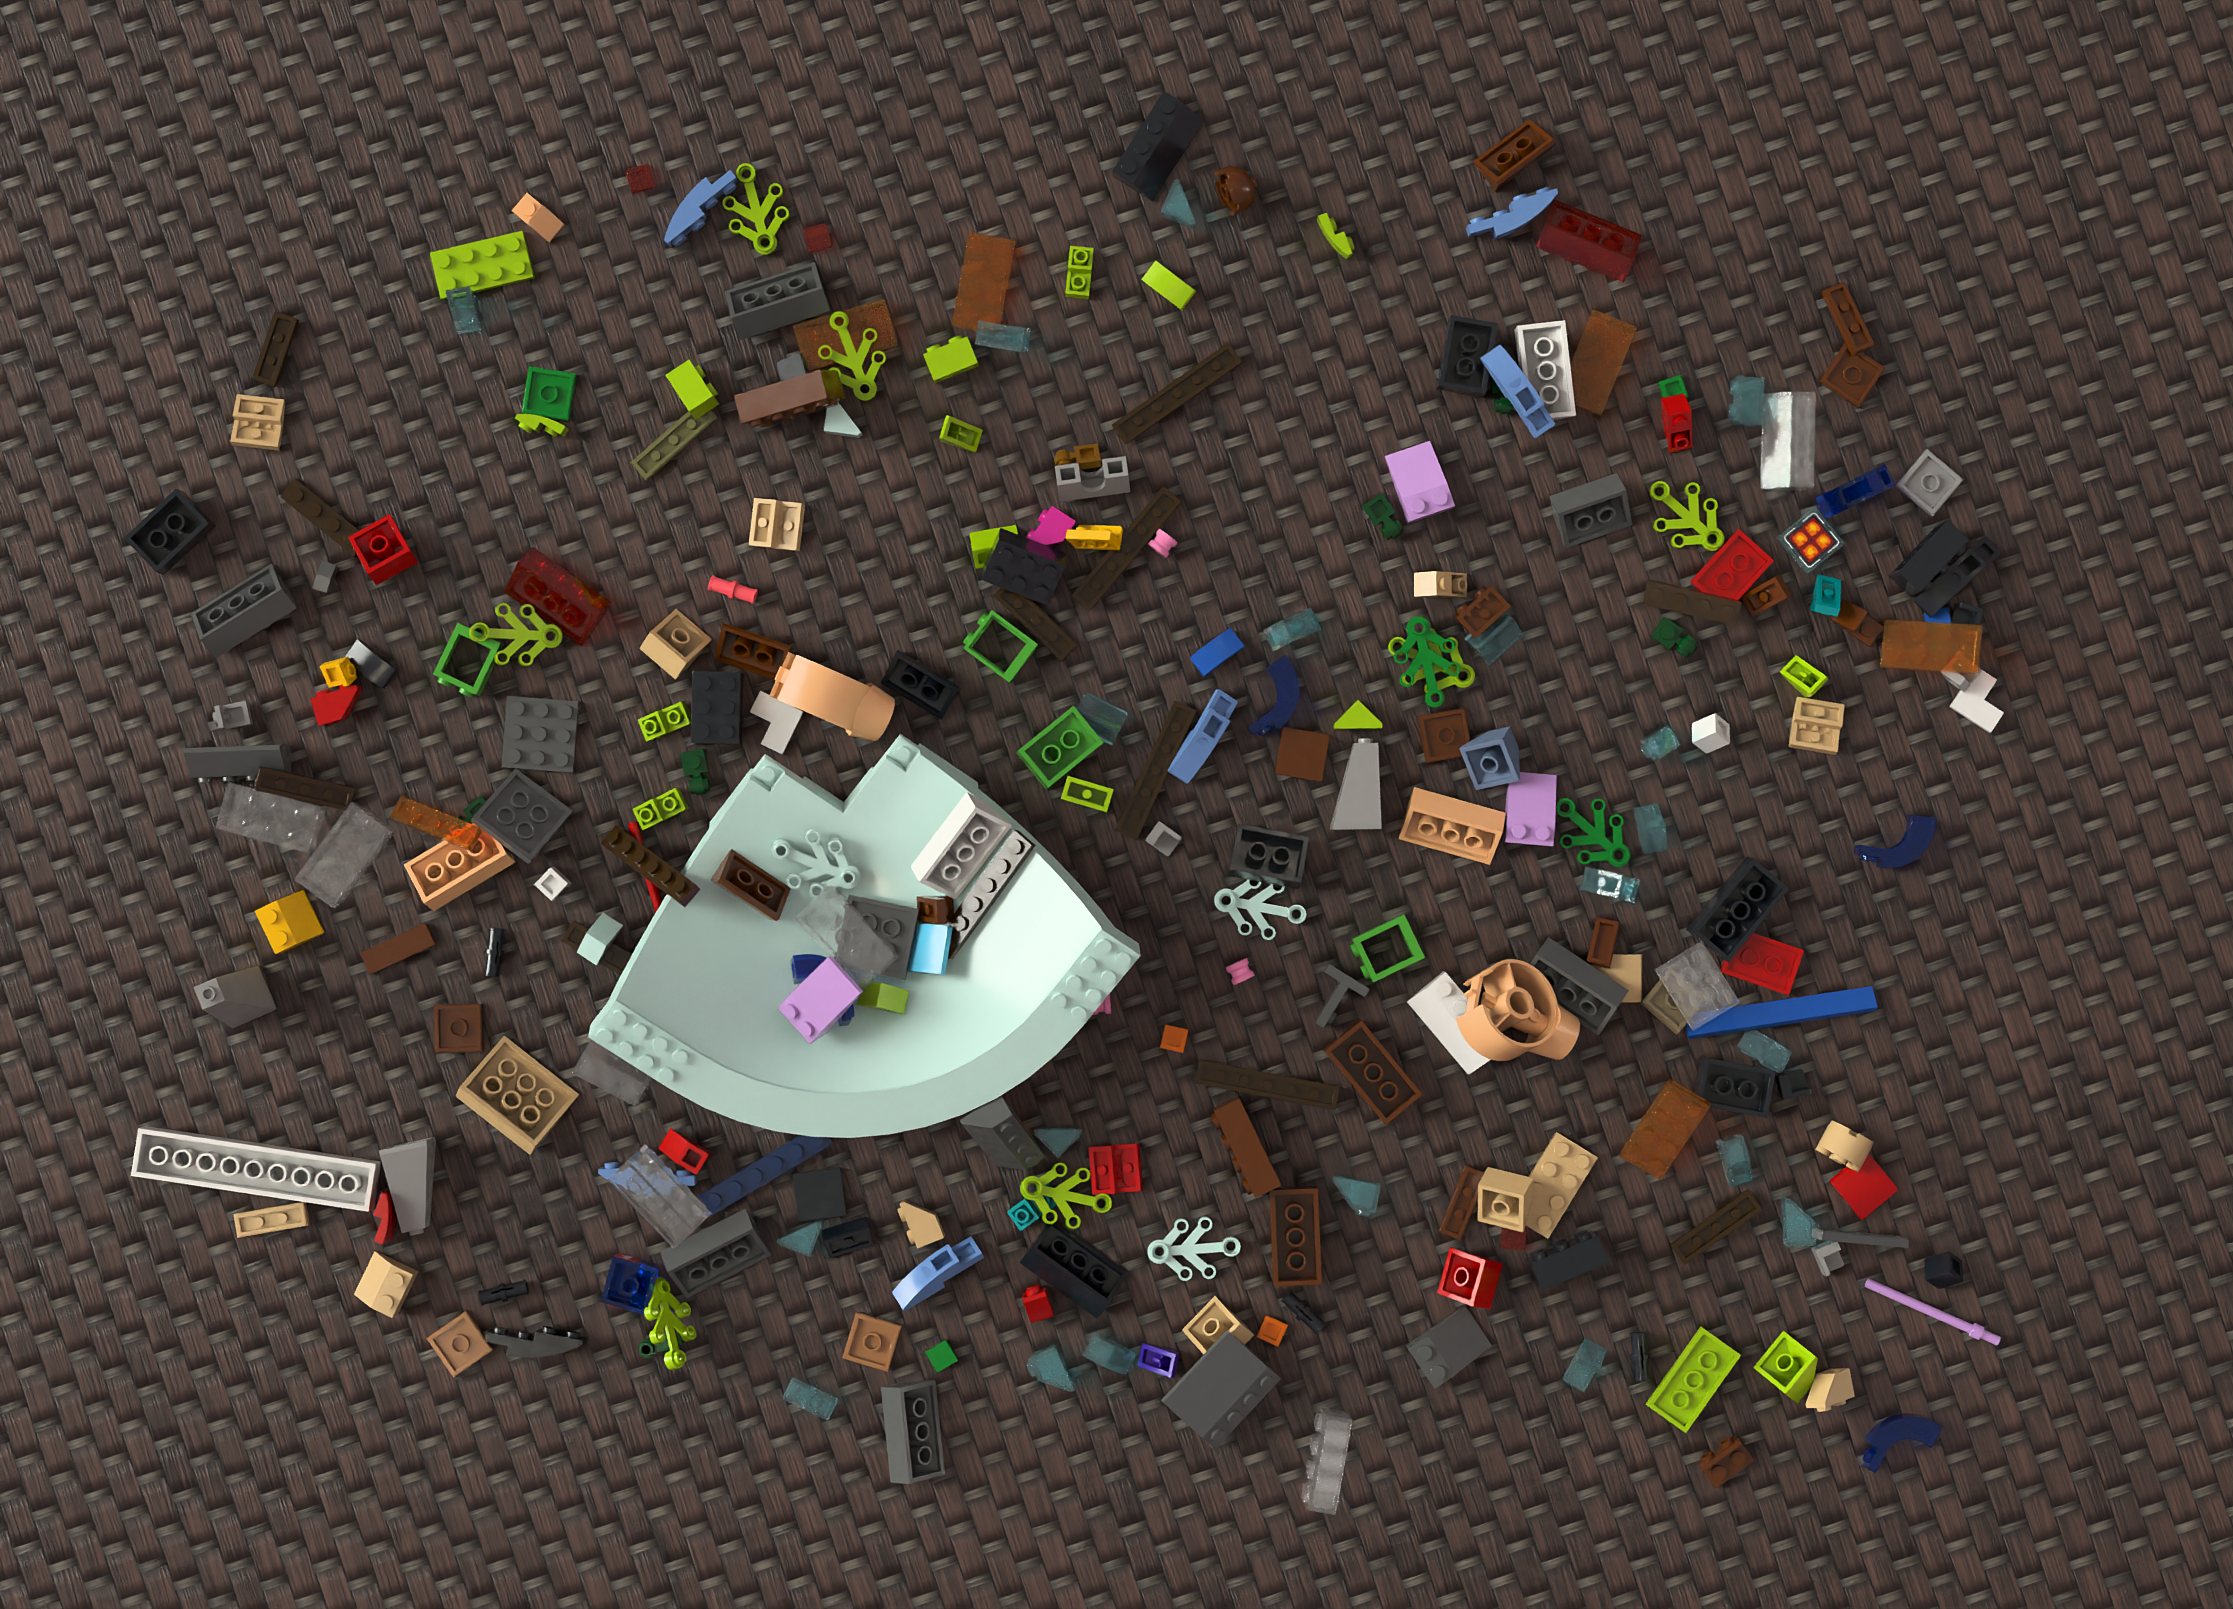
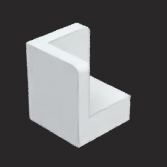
M1716 713L1692 724V743L1705 753H1710L1730 744L1729 724Z
M550 867L534 885L553 901L572 883L556 867Z

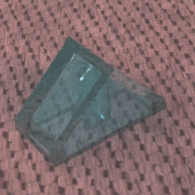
M1177 179L1174 180L1160 216L1192 229L1196 227V221L1180 181Z
M1654 803L1633 808L1643 855L1667 850L1666 825L1658 804Z
M1034 1128V1135L1059 1158L1082 1135V1128Z
M823 1219L779 1237L776 1240L778 1245L810 1257L824 1225Z

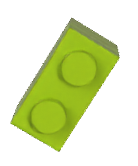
M962 335L948 340L949 344L940 347V344L926 349L927 353L923 354L935 384L979 366L968 337L962 338Z
M687 360L666 374L669 382L695 420L719 405L715 398L718 393L711 383L706 385L703 378L706 375L699 364L694 367L692 362Z
M1067 776L1061 799L1107 813L1114 789Z

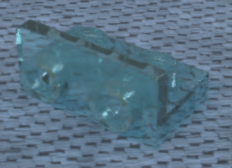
M1738 374L1735 380H1731L1730 394L1734 396L1733 404L1729 405L1728 416L1732 418V425H1762L1765 378L1743 377V375Z

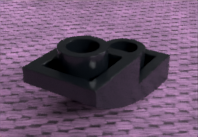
M359 639L356 640L345 656L349 657L350 662L359 672L383 689L386 688L398 671L384 656L375 653L364 641Z

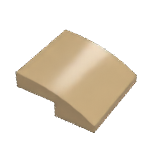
M237 394L233 411L234 425L230 440L231 444L234 446L279 451L283 430L285 400Z
M754 498L749 545L800 551L805 504Z
M1797 697L1790 731L1789 747L1836 755L1838 752L1840 729L1843 724L1844 704Z
M1613 954L1610 969L1591 965L1629 990L1622 1002L1642 1001V954Z

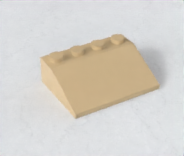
M503 1036L463 1082L456 1094L459 1100L529 1155L535 1151L579 1096L576 1091L506 1036Z

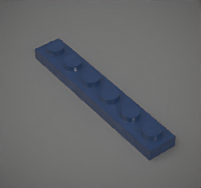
M799 1135L700 1194L698 1197L709 1216H712L834 1142L831 1137Z

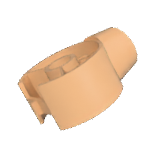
M788 652L782 667L778 670L774 679L776 680L769 695L846 729L849 736L870 741H877L882 736L889 724L895 706V699L873 683L863 684Z
M1515 959L1502 960L1468 979L1463 984L1465 986L1471 984V988L1464 993V996L1468 998L1466 1013L1458 1017L1456 1021L1466 1042L1480 1055L1495 1061H1507L1528 1051L1560 1060L1567 1056L1574 1047L1580 1031L1579 1018L1557 1003L1555 992L1549 981L1538 969L1529 963ZM1482 982H1483V985H1484V988H1485V992H1483L1481 1004L1478 1006L1479 997H1480V992H1481V987H1482ZM1513 1027L1523 1033H1528V1037L1525 1043H1520L1506 1037L1501 1032Z

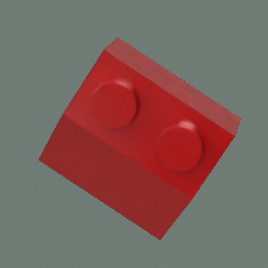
M390 514L348 537L367 574L376 586L418 563Z
M1450 1247L1437 1293L1473 1307L1491 1309L1503 1263Z

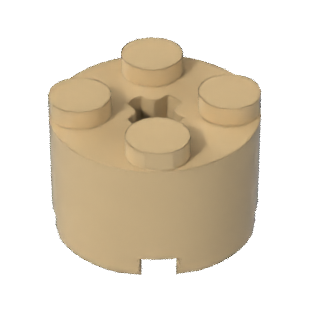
M1831 1121L1815 1150L1826 1156L1831 1153L1830 1159L1844 1165L1847 1162L1846 1166L1859 1172L1874 1142L1835 1121Z

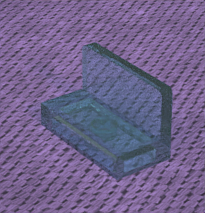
M1504 612L1476 639L1471 634H1468L1464 639L1479 653L1484 662L1490 665L1521 638L1523 633L1514 619Z
M1088 692L1085 693L1077 708L1078 712L1100 739L1112 746L1128 713Z

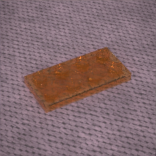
M969 232L952 327L999 335L1016 240Z
M885 299L842 311L849 318L847 329L856 353L863 341V332L867 328H873L877 332V339L872 342L867 355L878 350L882 351L898 346ZM831 315L793 325L800 352L803 353L808 372L838 364L833 360L820 358L818 350L822 345H829L832 350L847 356L838 330L833 329L830 325ZM836 317L835 324L838 326L843 325L844 319ZM868 331L865 336L868 340H872L875 334L873 331ZM826 347L822 348L821 354L825 357L829 356L830 350Z
M1594 309L1591 311L1570 363L1576 407L1598 416L1602 415L1637 329L1636 326Z
M1885 620L1880 667L1978 674L1983 626Z
M1669 1079L1620 1151L1619 1157L1661 1180L1710 1108L1711 1103Z

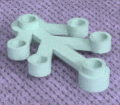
M812 829L806 833V841L812 846L816 858L792 849L790 843L785 839H777L772 844L771 850L775 858L781 860L789 858L812 867L801 873H792L788 876L787 884L792 889H797L801 886V883L825 873L834 876L825 882H814L810 885V895L814 898H819L825 891L837 886L851 889L857 886L860 881V872L855 866L848 865L842 850V842L839 839H831L828 843V849L835 855L839 867L829 864L817 830ZM812 833L818 836L815 841H810L808 837ZM839 843L840 848L833 850L831 844ZM780 846L786 849L783 854H779L776 850ZM850 873L853 878L850 881H846L844 875ZM796 877L799 879V882L796 885H792L790 879ZM813 887H820L821 892L818 894L813 893Z
M1247 879L1246 882L1234 890L1221 889L1214 898L1217 909L1222 912H1229L1238 926V932L1244 936L1252 932V925L1243 919L1237 907L1248 910L1260 928L1262 937L1266 940L1273 939L1276 932L1272 926L1268 925L1260 912L1288 917V920L1295 924L1303 922L1306 918V910L1301 905H1292L1290 908L1262 903L1275 893H1281L1285 886H1282L1281 890L1276 891L1273 889V884H1270V886L1251 899H1241L1239 897L1251 888L1256 889L1261 885V882H1259L1257 886H1251L1250 880ZM1229 896L1231 899L1230 904L1224 905L1222 898ZM1295 909L1301 912V916L1298 919L1292 917V911ZM1242 924L1249 925L1250 929L1247 933H1243L1240 930ZM1267 928L1273 931V935L1269 938L1264 936V930Z
M1207 1216L1199 1219L1198 1226L1181 1245L1171 1246L1180 1233H1185L1189 1228L1187 1220L1179 1218L1175 1221L1174 1228L1163 1240L1158 1239L1151 1242L1148 1247V1256L1154 1263H1166L1178 1274L1181 1280L1188 1281L1192 1277L1191 1268L1182 1266L1173 1257L1174 1255H1182L1202 1272L1204 1278L1212 1279L1216 1275L1215 1267L1212 1264L1205 1263L1196 1254L1223 1252L1225 1255L1232 1257L1239 1253L1241 1246L1239 1240L1232 1236L1226 1237L1223 1242L1195 1244L1205 1231H1209L1212 1228V1220ZM1208 1220L1210 1222L1209 1227H1201V1221ZM1181 1221L1186 1224L1184 1230L1177 1228V1224ZM1228 1242L1235 1243V1248L1233 1250H1228L1226 1248V1244ZM1157 1247L1164 1249V1253L1161 1256L1155 1254ZM1207 1267L1213 1269V1274L1210 1276L1204 1273ZM1183 1269H1187L1190 1272L1186 1278L1180 1275Z

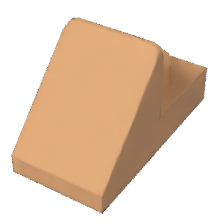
M528 193L524 195L512 210L513 213L549 243L565 225Z

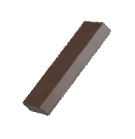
M1845 282L1823 290L1821 292L1851 355L1854 356L1873 348L1875 343Z
M423 923L360 954L371 975L436 945V942L427 923Z
M1464 1165L1438 1229L1439 1232L1461 1241L1477 1202L1478 1184L1484 1172Z

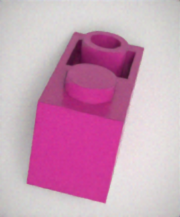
M1053 506L1049 510L1045 508L1038 518V521L1041 522L1036 530L1032 528L1026 538L1046 546L1063 544L1066 540L1067 530H1072L1076 521Z

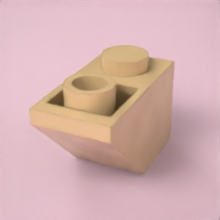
M1441 571L1414 573V597H1467V573Z
M907 1200L900 1202L901 1208L898 1209V1213L902 1222L907 1221L910 1230L906 1232L911 1244L915 1243L917 1248H920L945 1237L935 1212Z
M1833 1368L1817 1373L1806 1401V1408H1817L1818 1412L1831 1410V1406L1846 1404L1847 1399L1855 1397L1850 1369Z

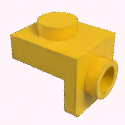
M348 656L325 662L320 666L328 688L342 684L346 687L357 679L356 669Z

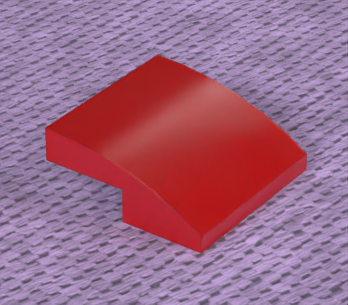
M1139 1143L1088 1147L1092 1195L1143 1191Z
M1870 1154L1866 1157L1859 1172L1846 1166L1829 1180L1838 1194L1861 1220L1898 1191L1897 1187Z
M389 1189L381 1193L373 1214L382 1218L374 1242L382 1245L393 1239L397 1224V1214Z

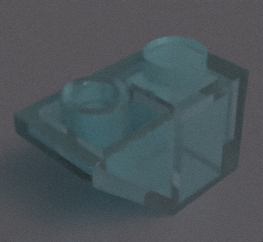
M1668 724L1640 740L1643 744L1641 750L1647 758L1651 757L1652 760L1663 758L1681 745Z

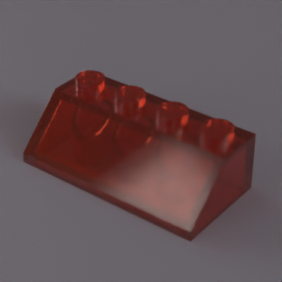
M1554 199L1540 232L1536 247L1544 252L1563 257L1569 262L1585 266L1591 271L1607 275L1613 280L1624 282L1635 260L1642 235Z
M534 547L518 561L504 591L522 605H532L535 613L549 624L559 627L564 635L581 647L602 620L611 603Z

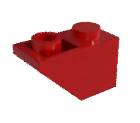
M1685 394L1661 398L1662 421L1669 452L1693 448L1692 412Z
M352 682L346 687L343 684L339 685L340 690L333 692L330 689L316 692L317 696L310 698L318 726L324 727L347 720L362 692V687L360 685H353Z
M670 1128L658 1148L675 1163L696 1175L700 1173L712 1153Z
M1040 1284L1027 1287L1026 1292L1023 1293L1022 1300L1030 1322L1033 1323L1053 1317L1054 1311L1046 1286L1041 1287Z

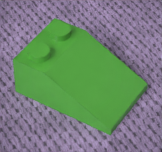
M1072 706L1020 748L1016 754L1047 790L1104 742L1078 710Z

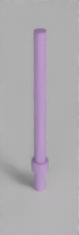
M1868 1278L1865 1283L1866 1288L1961 1329L1977 1340L1981 1338L1994 1345H1998L2000 1342V1336L1984 1330V1327L1979 1324L1968 1323Z

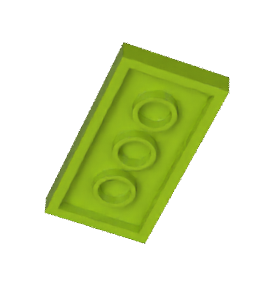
M523 231L430 252L441 300L534 279Z
M1700 1326L1646 1402V1405L1686 1433L1741 1355Z

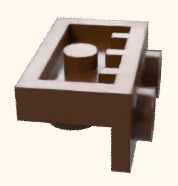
M1492 585L1487 589L1484 586L1473 595L1476 599L1470 605L1465 602L1456 611L1458 616L1455 620L1474 639L1511 607Z
M1737 1436L1726 1438L1720 1443V1448L1714 1452L1709 1451L1700 1458L1701 1462L1698 1465L1715 1488L1722 1485L1754 1461Z

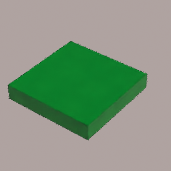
M529 366L521 413L570 421L577 374Z

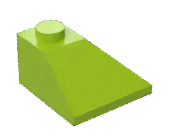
M1783 1331L1753 1368L1798 1404L1812 1387L1818 1358Z

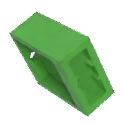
M991 610L989 614L985 612L977 622L980 625L975 633L971 631L964 639L963 643L966 645L963 649L1008 683H1011L1036 650L1038 644ZM993 620L1026 643L1006 672L973 649Z
M457 623L433 675L439 677L437 682L445 686L451 687L454 684L460 687L459 692L471 698L473 694L480 696L496 664L494 656L503 649L505 644L492 638H487L483 642H477L491 650L474 686H471L444 673L461 635L471 639L469 636L470 628ZM474 631L475 636L482 637L483 634Z
M1404 914L1351 939L1353 944L1350 945V948L1355 958L1360 956L1363 963L1360 969L1365 979L1370 978L1372 982L1425 958ZM1397 925L1412 957L1375 973L1361 942Z

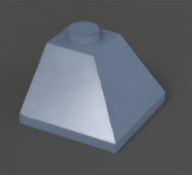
M1510 726L1488 731L1459 748L1476 790L1520 780L1519 749Z

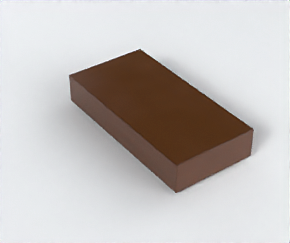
M1596 918L1587 958L1588 964L1610 969L1620 922Z

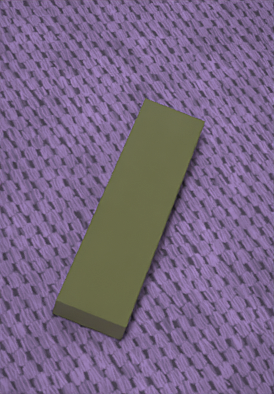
M710 410L695 420L688 411L630 463L648 481L718 418Z

